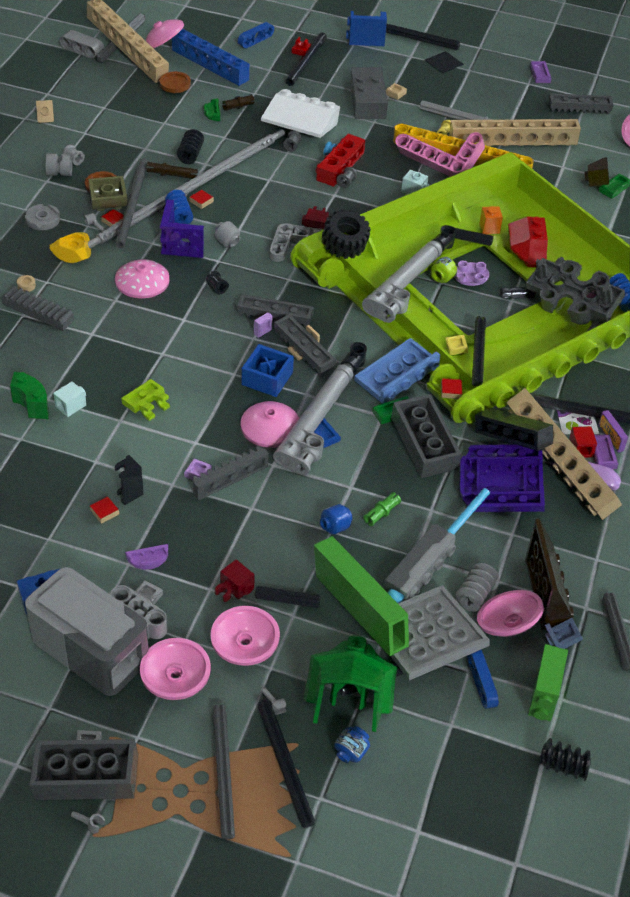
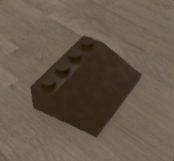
M535 519L525 562L532 591L542 599L544 605L543 614L539 619L541 629L547 630L545 625L548 623L553 628L570 618H574L573 607L569 606V591L564 587L565 578L564 572L560 571L559 554H556L554 545L541 520Z

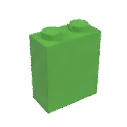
M545 644L536 675L529 716L539 720H552L560 695L568 650Z

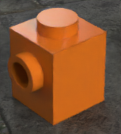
M499 206L482 207L479 224L483 234H500L503 216Z

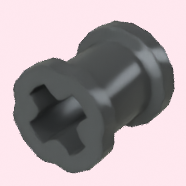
M290 131L288 138L283 142L284 148L290 152L295 151L302 140L301 134L298 131Z
M346 167L344 173L337 177L339 186L348 188L351 185V181L357 178V171L354 168Z

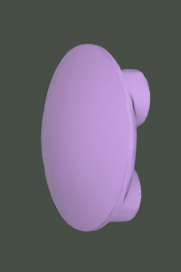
M460 261L458 262L457 273L454 278L463 285L476 286L488 280L489 271L484 262Z

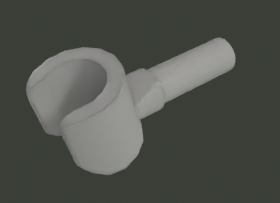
M94 213L84 215L86 218L84 221L87 226L93 224L101 232L105 230L97 222Z
M263 688L262 693L271 701L275 715L285 713L286 702L284 698L276 700L267 688Z
M75 811L71 813L72 818L87 824L89 831L93 834L99 832V826L93 823L104 825L105 819L101 814H93L91 817H86Z

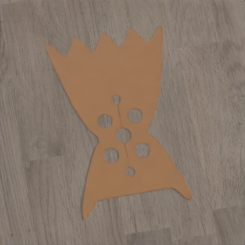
M109 737V739H122L118 737ZM136 744L139 755L135 798L116 799L112 822L99 829L98 833L92 835L93 837H106L122 834L163 822L175 814H179L193 825L221 837L219 798L215 794L218 790L216 756L196 762L187 768H181L173 760ZM287 744L289 752L298 747L299 744ZM267 746L229 752L235 837L227 840L275 855L291 857V854L275 840V837L296 828V825L277 812V810L293 801L290 793L279 785L285 779L273 747ZM166 768L171 771L172 776L169 781L160 782L156 778V774L160 769ZM199 771H204L209 775V780L206 784L199 785L195 783L194 775ZM144 784L147 789L144 792H138L137 786ZM178 784H184L188 787L189 792L183 798H178L173 794V789ZM155 798H165L168 802L167 808L163 811L154 810L152 802ZM194 800H202L206 804V808L202 813L196 814L191 811L190 805Z

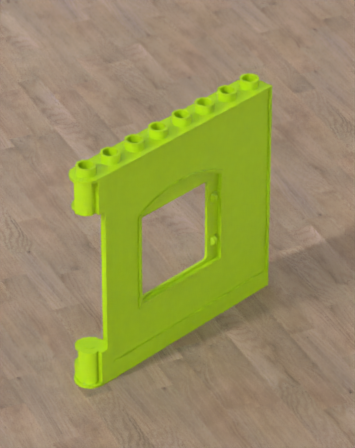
M511 152L360 214V216L365 217V221L369 222L371 231L365 250L361 252V255L355 256V258L351 259L348 257V259H344L341 256L339 258L336 257V254L332 255L329 253L330 250H326L325 244L322 243L323 230L300 240L294 246L290 255L291 263L296 268H302L321 287L330 289L337 286L398 346L411 338L431 354L435 352L440 354L439 367L428 373L430 379L427 383V390L451 412V418L456 423L465 421L468 424L474 423L476 413L493 408L494 406L503 408L507 405L506 402L524 388L529 393H532L540 387L543 381L553 376L556 378L563 377L572 366L582 361L585 364L590 363L600 352L608 348L617 349L630 337V310L623 312L617 306L610 317L611 320L587 331L592 325V321L585 325L571 322V316L568 314V309L573 304L571 298H561L553 313L543 310L540 301L486 327L483 382L480 386H473L472 370L475 333L466 335L410 283L404 288L410 293L407 312L396 314L395 320L391 323L384 322L364 311L362 307L363 300L429 241H432L440 233L442 226L450 225L454 228L482 233L479 224L482 207L499 206L503 216L500 234H488L493 236L491 246L455 239L453 247L445 249L420 274L431 270V266L441 257H448L453 260L485 246L527 281L536 270V267H527L525 262L510 249L508 224L525 217L545 218L548 237L547 260L555 263L558 258L563 257L564 260L578 262L579 265H582L580 276L577 277L580 281L590 280L596 271L604 272L610 278L618 273H623L630 281V245ZM558 281L555 285H562L564 282ZM464 335L468 346V353L450 355L445 342L446 337ZM442 378L462 380V396L459 399L441 398Z

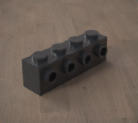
M493 408L475 414V433L536 451L544 450L545 447L553 444L552 424Z

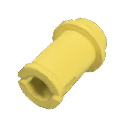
M444 120L437 133L447 135L450 131L451 121Z

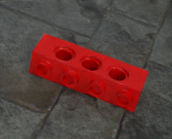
M349 133L342 138L339 144L333 147L324 160L316 166V180L334 187L337 184V177L344 173V169L352 167L364 154L365 139Z

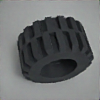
M341 209L340 212L338 210L334 211V214L331 213L326 220L322 233V243L325 244L326 250H330L329 253L332 255L336 254V257L340 258L341 256L344 259H348V257L352 259L355 256L361 255V252L365 250L371 231L369 222L365 221L364 216H360L358 212L354 213L352 210L346 211L345 209Z

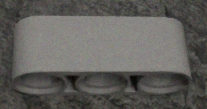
M69 30L59 39L60 45L64 49L92 59L104 49V44L99 39L74 30Z

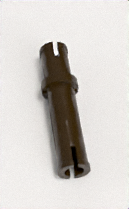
M148 161L147 163L149 167L146 168V171L148 173L190 179L198 176L191 174H197L198 169L167 165L164 162L159 164Z

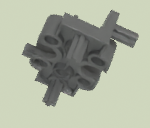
M563 257L558 258L555 263L545 258L537 259L536 270L527 280L526 288L540 295L543 310L553 313L558 301L561 298L568 297L573 300V304L568 309L571 322L585 325L592 321V325L587 331L611 320L612 313L625 296V290L611 285L610 277L606 273L596 271L590 280L580 281L577 277L580 276L582 265H579L578 262L564 260ZM558 281L564 282L562 285H555ZM589 293L596 295L594 298L586 297Z

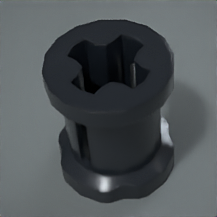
M212 271L206 277V283L212 286L214 292L218 295L225 293L229 287V283L221 278V274L218 271Z

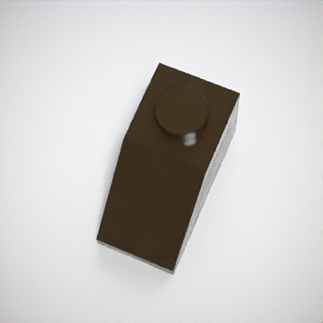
M607 157L587 165L588 171H585V181H589V187L609 184Z

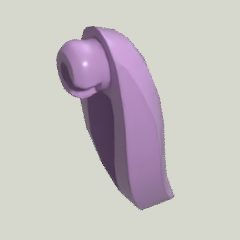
M588 462L611 490H617L620 487L621 479L613 469Z

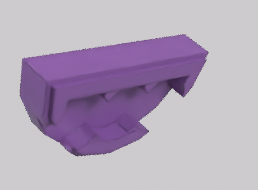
M168 544L125 552L128 562L136 568L142 570L154 569L166 561L168 557Z

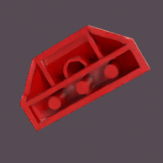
M525 217L508 224L510 249L525 262L527 267H536L537 259H547L548 237L545 218Z

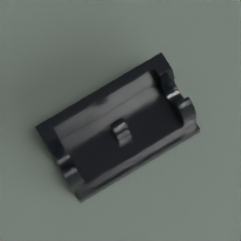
M127 455L126 459L115 465V471L124 467V471L119 474L121 488L117 490V495L122 494L121 502L124 505L144 495L142 467L130 455Z

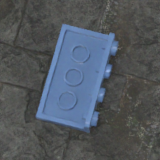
M410 338L356 374L354 381L383 404L393 400L399 393L407 390L412 384L422 380L425 375L439 367L440 354L438 352L431 354Z

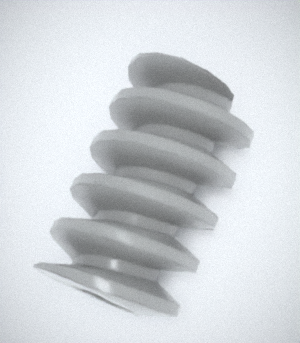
M477 563L472 567L468 576L461 584L460 589L456 592V599L464 609L472 612L480 609L484 599L487 598L491 588L495 585V581L498 580L499 574L496 569L485 563Z

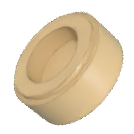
M24 275L17 279L18 290L22 288L24 292H30L36 287L35 279L32 276Z

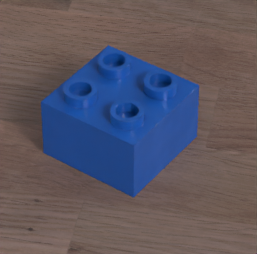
M258 344L242 367V385L277 397L293 374L294 356Z

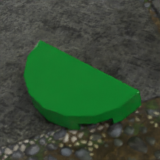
M218 98L204 104V115L213 121H220Z

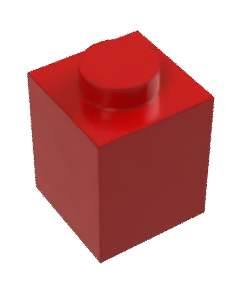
M592 426L572 427L569 437L571 443L584 458L594 457L597 441Z

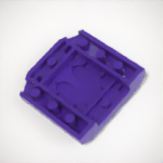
M470 445L468 453L460 460V497L468 507L482 489L486 488L490 494L474 512H545L542 450L536 451L519 445Z

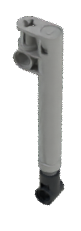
M450 225L442 226L440 233L432 241H429L363 300L362 307L364 311L387 323L394 321L396 314L406 313L410 293L404 288L435 261L445 249L453 247L456 229Z
M361 342L351 344L349 353L341 364L336 367L274 452L273 458L277 464L300 475H307L311 470L310 465L321 459L324 439L320 435L315 434L314 431L352 380L357 369L365 364L367 346Z

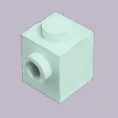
M409 170L403 178L401 192L411 194L429 186L427 183L428 176Z
M70 382L53 393L55 407L67 417L86 406V392L74 382Z

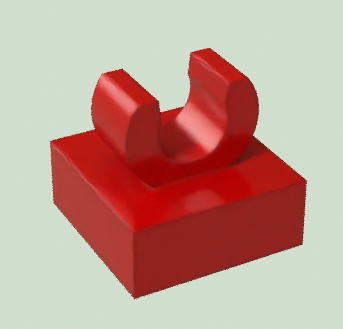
M298 37L292 47V53L304 56L311 47L308 39L301 42L300 37Z

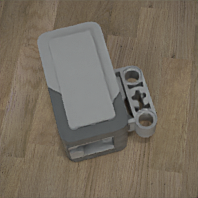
M68 567L58 570L28 596L25 601L32 642L107 696L119 693L140 672L141 660L149 650L148 639H160L167 633L166 613L125 585H119L107 593L74 569Z

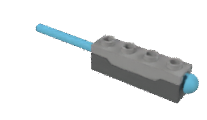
M483 488L447 530L434 523L385 579L384 590L397 603L417 596L420 588L430 582L435 570L439 571L446 557L453 555L456 549V536L454 534L490 494L489 490Z

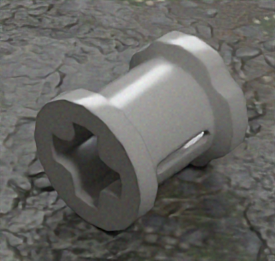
M72 144L67 145L63 149V154L68 153L72 155V163L74 165H80L84 161L85 155L83 152L77 151Z

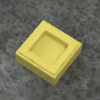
M464 335L446 337L445 342L450 355L468 353V346Z

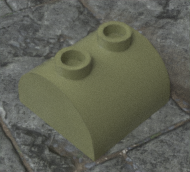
M123 176L89 179L92 210L104 211L106 208L119 210L127 207V194Z

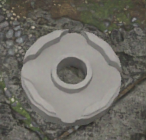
M37 204L27 209L25 221L28 227L32 229L49 230L59 224L60 212L52 205L43 206V204Z

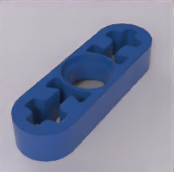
M265 22L243 32L238 38V44L244 48H249L271 37L274 33V26Z
M482 650L467 655L468 665L483 707L485 709L498 707V694Z

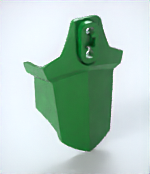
M357 635L349 636L348 641H342L329 651L311 655L304 700L313 703V723L317 724L325 683L332 684L329 701L333 706L336 705L338 691L345 684H352L356 686L361 696L359 707L361 710L367 705L368 690H374L372 732H376L381 714H389L393 710L397 667L382 659L375 652L371 644H366V638Z

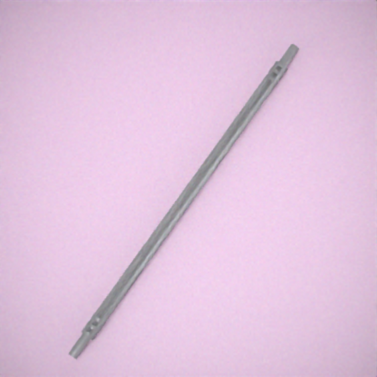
M281 129L272 135H267L174 190L179 189L185 195L270 146L275 140L285 135L284 130ZM166 195L135 212L130 227L164 208L166 205ZM123 220L98 233L95 238L88 241L89 248L103 244L118 235Z

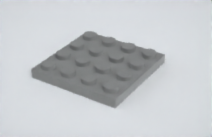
M443 585L398 603L408 613L409 647L395 653L391 658L409 681L490 646V639Z

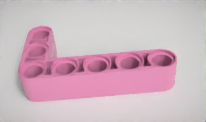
M473 132L468 136L456 156H452L407 134H400L395 140L397 148L402 155L450 177L471 169L485 148L483 137L478 132Z

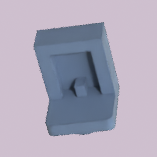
M573 618L553 628L549 623L545 625L548 630L545 636L551 646L555 644L556 647L565 649L583 640Z

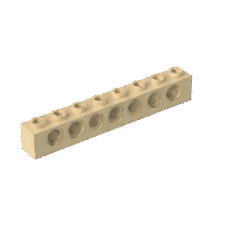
M91 0L87 2V18L155 83L159 82L160 77L169 71V63L104 1Z
M578 119L451 120L449 136L466 140L471 133L478 132L482 135L484 144L487 146H569L578 144L581 127Z
M526 388L506 402L510 407L509 413L553 425V444L545 447L542 450V454L547 460L551 458L554 461L552 466L559 474L561 472L565 474L563 479L570 488L575 486L577 489L575 493L582 502L586 500L589 503L587 508L593 516L598 514L603 520L622 506L616 494ZM584 479H588L585 483L581 484ZM600 493L598 497L592 498L594 494Z

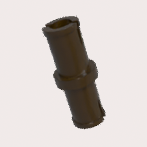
M250 94L224 100L222 104L225 105H222L225 111L253 105L255 103L253 101L254 96Z

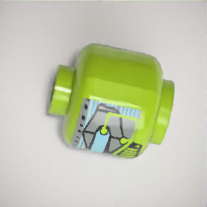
M441 257L431 266V276L439 283H447L457 273L456 263L448 257Z

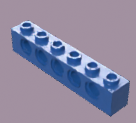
M181 29L172 38V51L238 86L249 80L250 64L185 29Z

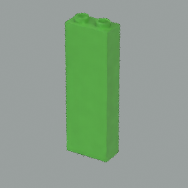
M333 536L314 544L316 577L389 656L409 647L408 613Z

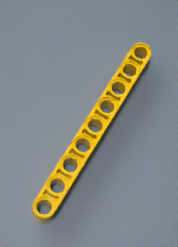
M397 124L394 128V143L398 135L407 134L452 156L457 155L466 141L406 124ZM485 145L474 166L507 154L509 151ZM513 153L525 164L533 168L534 160L531 157Z

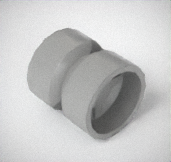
M47 153V176H57L58 173L61 176H72V155L61 154L58 156L57 154Z

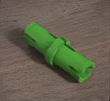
M392 492L383 501H378L375 507L363 516L365 523L367 524L371 520L368 525L373 526L382 517H387L390 511L401 503L399 495L393 498L396 493Z

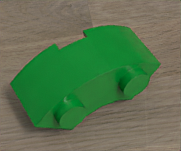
M14 372L10 384L13 403L26 407L29 418L49 419L48 400L44 386L36 378L24 372Z

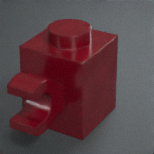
M314 206L313 209L309 208L307 214L303 215L302 225L324 230L329 212H326V208H323L322 211L317 210V206Z
M237 559L220 571V584L215 587V595L217 596L219 593L225 592L223 602L229 601L231 594L239 600L244 595H248L253 591L255 574Z

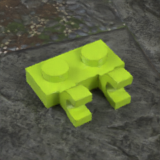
M152 379L121 398L124 406L134 413L140 410L149 421L155 418V414L151 412L154 409V405L151 402L154 400L163 411L170 408V404L166 402L169 399V395L165 393L164 387Z

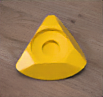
M75 232L59 238L49 247L57 258L68 263H77L91 256V248L88 246L90 239L88 234L84 232Z

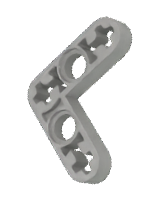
M287 223L280 224L277 227L270 247V259L274 262L283 261L291 241L299 242L307 236L322 231V229Z

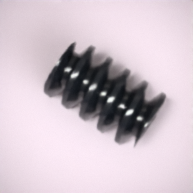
M195 129L185 132L177 150V157L181 162L193 164L196 161L204 142V135Z
M549 738L543 745L538 767L543 761L545 762L546 770H549L552 764H554L555 772L558 773L563 767L565 776H568L571 770H573L574 778L577 779L582 773L585 782L591 765L590 750H586L581 755L580 747H577L572 752L571 744H567L563 750L561 741H558L553 746L552 739Z

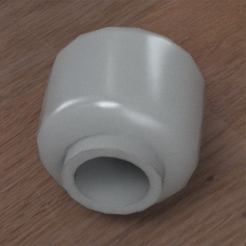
M220 222L215 227L214 236L224 247H234L239 243L241 239L240 231L232 222Z

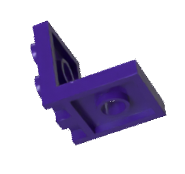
M167 200L160 224L162 232L160 237L162 243L161 254L203 258L204 226L175 223L174 200ZM186 238L190 242H184L182 239Z

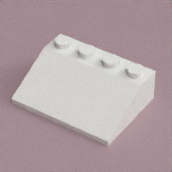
M283 89L275 94L262 115L261 121L321 138L337 125L340 106L335 105L334 102H323L319 98H309L305 94H294L290 90Z

